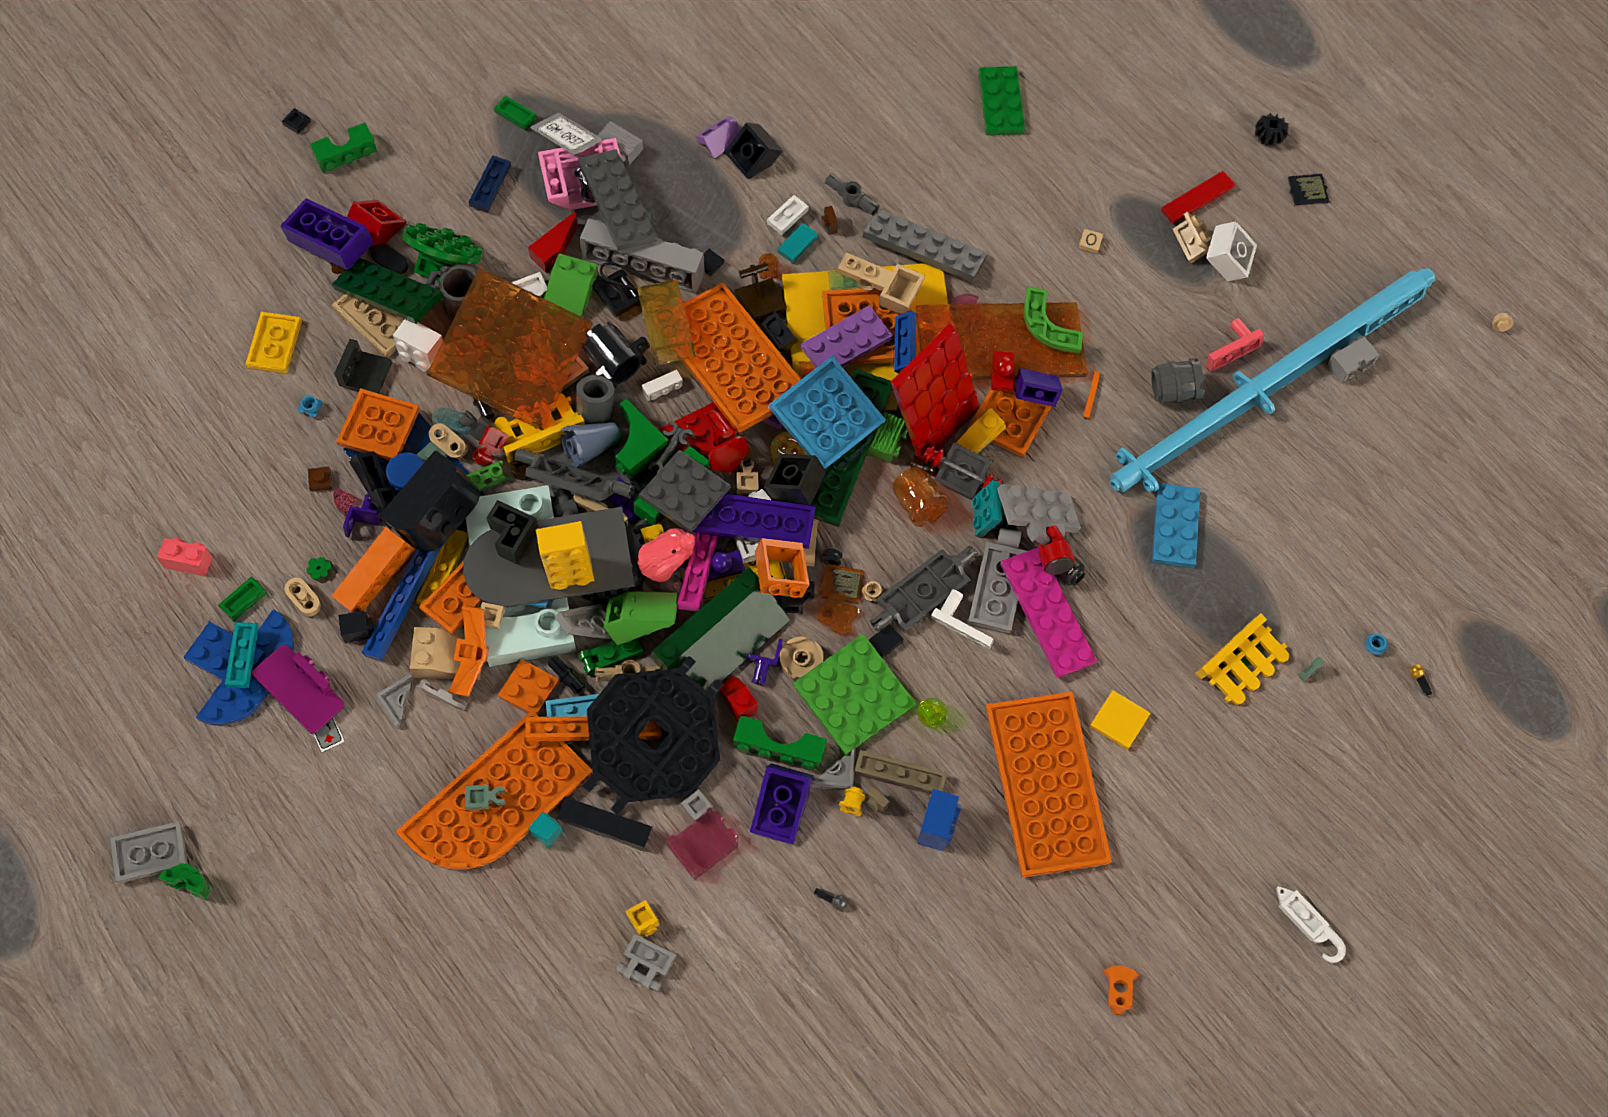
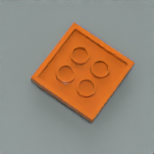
M360 388L336 443L338 446L362 453L375 451L377 457L390 461L396 455L401 454L418 416L420 407L413 403Z
M1014 388L1012 392L990 389L969 424L968 429L985 412L992 408L1005 422L1006 429L993 439L991 443L1024 458L1052 406L1017 399Z

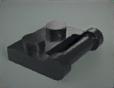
M620 269L607 276L611 280L633 286L627 278V273L624 269ZM604 279L593 284L594 291L615 318L636 306L643 305L646 301L645 297L639 294L638 291L625 287L632 297L628 300L617 284Z

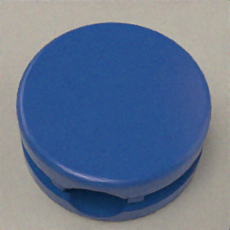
M401 453L393 457L386 468V475L390 486H394L396 492L399 493L423 465L424 461L413 453Z

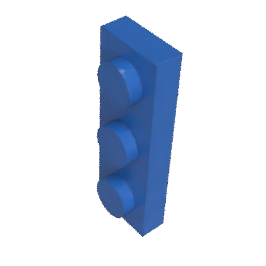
M912 310L895 317L894 371L898 374L916 357V313Z

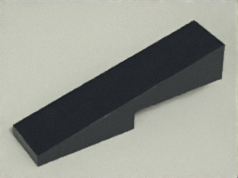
M375 451L356 454L349 463L381 514L397 495L394 486L388 485Z
M565 797L556 818L599 836L601 834L640 851L644 849L652 829L650 825Z

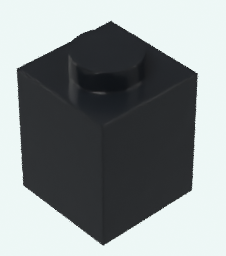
M365 610L338 615L340 633L345 643L370 638V631L374 630L372 617L368 618Z

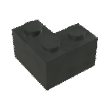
M497 500L487 516L490 529L501 534L495 543L498 556L518 564L533 540L536 529H539L536 517Z

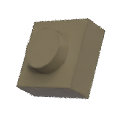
M872 786L866 793V803L872 810H878L883 814L888 809L889 800Z

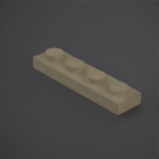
M862 750L859 752L854 774L931 794L933 789L943 791L947 773Z

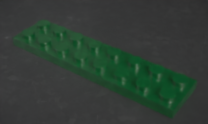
M854 369L851 378L877 410L883 414L892 390L891 380ZM876 429L825 469L826 473L811 505H808L815 506L814 519L837 527L840 526Z

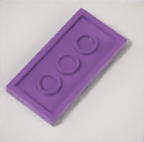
M869 305L803 342L801 349L815 368L832 355L842 367H845L891 341L893 335Z

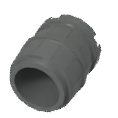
M1198 358L1180 362L1171 361L1170 363L1157 365L1155 368H1152L1151 382L1155 400L1161 403H1178L1192 398L1194 400L1203 399L1205 390L1200 389L1202 382H1204L1201 363L1197 361Z

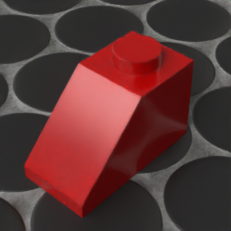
M736 676L723 682L724 685L718 692L738 722L740 716L751 717L758 713V703L743 682Z

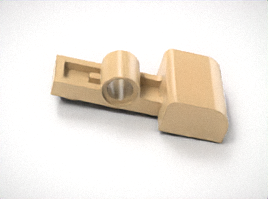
M849 253L844 255L837 269V273L856 280L857 284L865 290L871 291L873 288L882 291L879 304L899 314L908 312L925 278V275L899 264L895 266L892 272Z

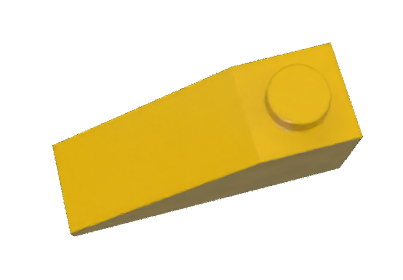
M990 408L974 422L956 443L978 454L1006 429L1005 422Z

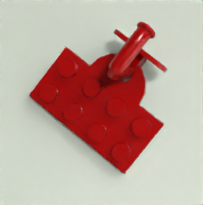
M714 402L674 421L678 427L683 430L689 429L695 434V438L688 436L685 441L702 455L708 456L710 467L713 470L733 473L748 453L746 439L742 436L736 437V430ZM667 424L659 428V431L664 435V430L671 432L673 427ZM679 442L673 452L676 454L678 450L685 451L688 447L683 446Z

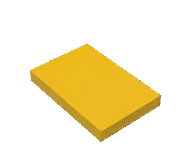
M260 312L245 363L246 368L287 374L302 324L301 317Z

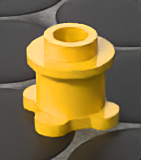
M857 787L845 789L844 801L839 802L840 811L861 816L862 801H865L866 796Z

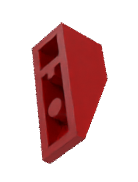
M573 212L528 246L530 258L545 273L553 269L558 254H565L578 227L577 214Z

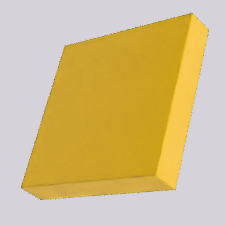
M1112 690L1092 721L1090 728L1128 751L1151 713Z

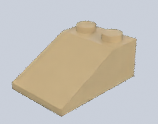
M414 627L410 670L413 677L454 679L461 664V661L454 660L457 638L465 639V633L456 632L452 636L446 630L440 628ZM481 670L476 680H480Z

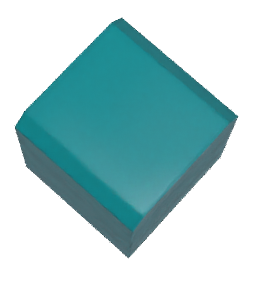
M542 812L528 828L530 834L547 849L563 832L561 825L545 812Z

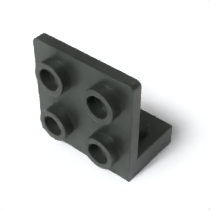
M349 339L334 374L339 386L359 391L361 388L379 394L392 365V360L363 352L357 340Z

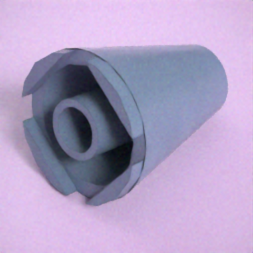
M615 423L565 426L561 430L565 431V434L561 435L564 452L567 458L572 457L574 462L571 464L574 467L582 466L620 442L622 437L621 428L618 425L616 426Z

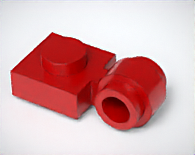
M488 425L479 441V444L484 448H477L473 454L475 463L483 467L491 465L494 460V455L491 454L492 451L500 453L508 434Z

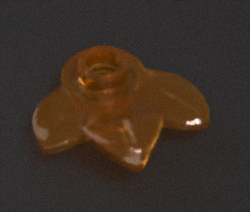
M844 592L832 594L829 596L827 603L822 604L817 610L819 622L829 625L832 631L838 634L851 633L852 629L849 622L853 621L860 613V609L845 603L846 596ZM825 612H830L832 616L826 618L823 614Z

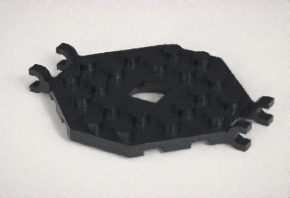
M690 656L686 658L679 668L615 674L586 710L592 775L582 787L590 792L598 781L601 780L620 796L610 809L617 815H619L628 802L691 796L720 761L714 696L724 684L716 679L706 691L686 674L696 662ZM651 720L669 733L656 750H653L638 737Z

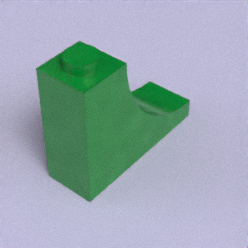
M626 398L620 403L621 414L630 426V433L625 446L615 456V467L622 476L626 475L631 480L648 467L651 462L661 456L668 445V439Z

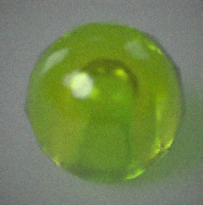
M927 698L920 703L917 709L918 720L925 727L938 728L947 719V707L940 699Z

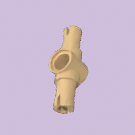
M627 660L622 665H615V667H596L595 676L597 677L595 679L596 682L610 681L615 674H624L625 671L637 673L661 669L658 666H643L634 660Z

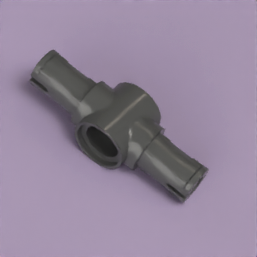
M830 173L826 178L825 184L835 189L838 195L843 197V202L846 206L861 207L872 216L878 210L879 204L869 199L861 191V186L858 182H844L833 173Z
M551 486L555 497V505L553 507L556 517L579 514L574 499L567 496L566 490L556 489Z

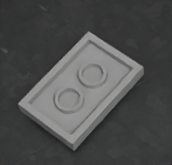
M180 821L110 838L115 879L118 884L161 874L163 870H168L173 866L179 865V863L188 864L182 823Z

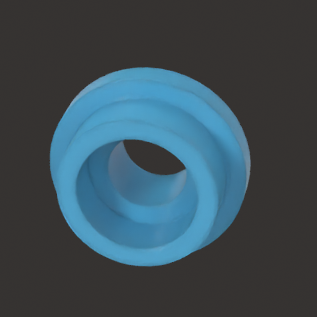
M1371 634L1365 640V647L1371 654L1380 655L1387 649V640L1381 634ZM1372 643H1377L1379 648L1375 647Z

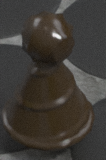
M916 454L912 462H906V465L911 466L909 475L929 472L931 476L935 477L939 471L938 466L934 468L933 465L928 466Z

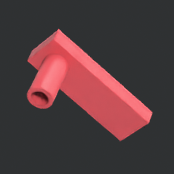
M1240 318L1235 319L1230 324V327L1240 339L1208 354L1206 367L1210 372H1213L1262 347L1264 333L1260 329L1251 332Z

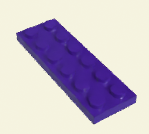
M725 494L693 532L760 542L762 538L803 543V548L809 549L815 506Z

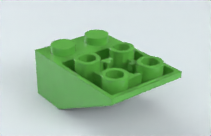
M627 591L609 598L604 628L617 645L649 635L662 628H668L675 624L679 595L678 593Z

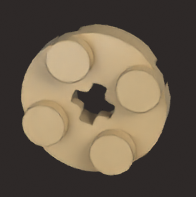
M801 636L788 640L780 652L781 669L793 681L798 680L821 664L824 659L820 645L817 642L808 640L807 637ZM799 654H802L803 657L807 656L808 659L805 660V663L796 661Z

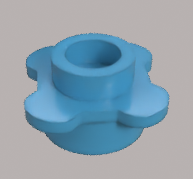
M307 395L301 400L298 411L299 413L308 414L311 418L316 417L318 409L323 406V402L320 399L317 400L314 396Z

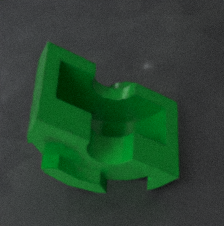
M179 863V865L173 866L168 870H163L158 877L166 886L179 891L186 887L185 889L192 892L193 896L208 900L210 885L205 877L190 864Z

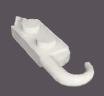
M1278 886L1276 888L1280 902L1278 907L1310 941L1322 943L1329 939L1338 950L1337 955L1330 957L1322 954L1323 959L1331 963L1341 961L1345 956L1346 947L1342 939L1329 927L1328 922L1297 890L1294 892Z

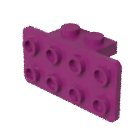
M281 645L252 671V675L310 734H315L344 708V702L331 690L330 678L322 670L318 672L313 667L315 665L314 662L307 655L303 657L299 652L295 654L287 645Z

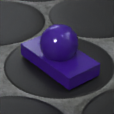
M740 551L731 553L718 552L714 554L711 559V568L707 582L741 574L745 571Z

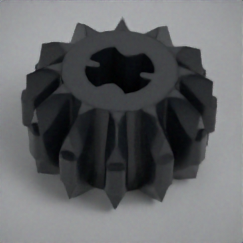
M1271 113L1267 116L1262 115L1255 125V136L1258 137V142L1264 141L1265 146L1268 143L1273 147L1276 143L1281 144L1288 135V123H1285V117L1279 118L1278 114L1275 116Z

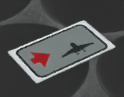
M334 717L314 734L321 752L345 742Z

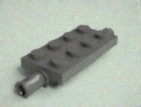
M521 448L515 454L516 461L531 465L526 468L525 476L533 478V481L551 484L556 489L569 490L574 495L587 496L592 501L600 502L614 493L630 498L635 491V486L620 482L616 478H607L545 458L544 454H536Z
M969 545L957 556H950L942 549L879 596L876 602L884 611L870 620L872 627L876 626L875 630L879 632L888 623L894 621L904 633L933 612L935 608L945 603L952 589L960 591L970 583L971 579L965 574L963 569L967 563L978 556L975 549L971 551L973 547Z

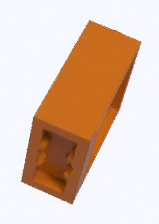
M762 538L755 550L761 593L802 598L810 585L803 543ZM768 560L791 562L794 580L771 578Z

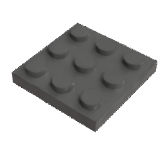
M678 450L641 491L639 498L691 534L730 490V484L681 450Z

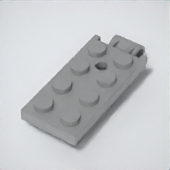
M1001 527L997 544L986 542L968 624L1011 633L1018 599L1005 573H1000L998 568L1002 567L1000 564L1002 560L1027 552L1026 550L1018 549L1022 532Z

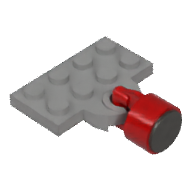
M1001 484L997 490L1008 525L1026 527L1030 540L1038 542L1040 548L1038 554L1044 572L1057 575L1070 570L1075 564V559L1070 544L1064 539L1065 532L1077 533L1081 529L1070 494Z

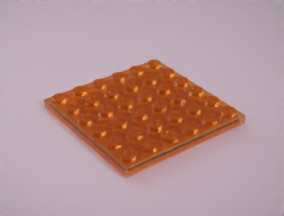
M479 267L427 372V376L543 431L587 337L586 334L590 331L593 323Z

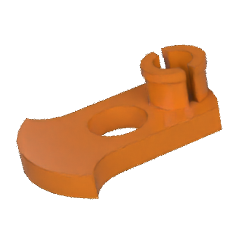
M1117 965L1105 969L1103 973L1109 980L1108 1006L1111 1007V1011L1114 1014L1122 1015L1126 1010L1132 1008L1133 981L1139 975L1131 968ZM1122 983L1127 987V991L1120 993L1116 991L1114 985Z

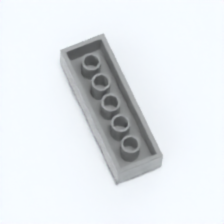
M589 218L580 236L582 258L588 262L602 265L605 262H615L668 286L697 294L705 275L704 253L694 248L689 249L677 243H669L657 238L656 242L617 251L606 224L600 220ZM606 265V266H604V267L611 268V269H614V270H617V271L620 270V269H622V268L617 267V266H615V265ZM624 270L627 274H631V275H634V276H637V277H641V276H638V275H636V274H634V273H631V272H629V271H627V270Z

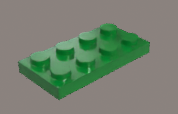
M1017 66L979 67L978 75L986 136L1024 134L1025 123Z

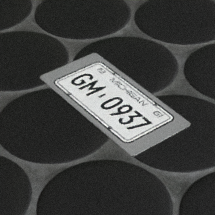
M560 113L530 127L573 155L603 141L600 137Z

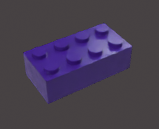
M307 198L280 225L288 242L346 270H349L373 244L366 226Z

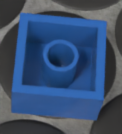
M936 789L932 790L917 844L942 852L945 845L950 846L956 827L951 824L956 825L962 806L958 804L959 796Z

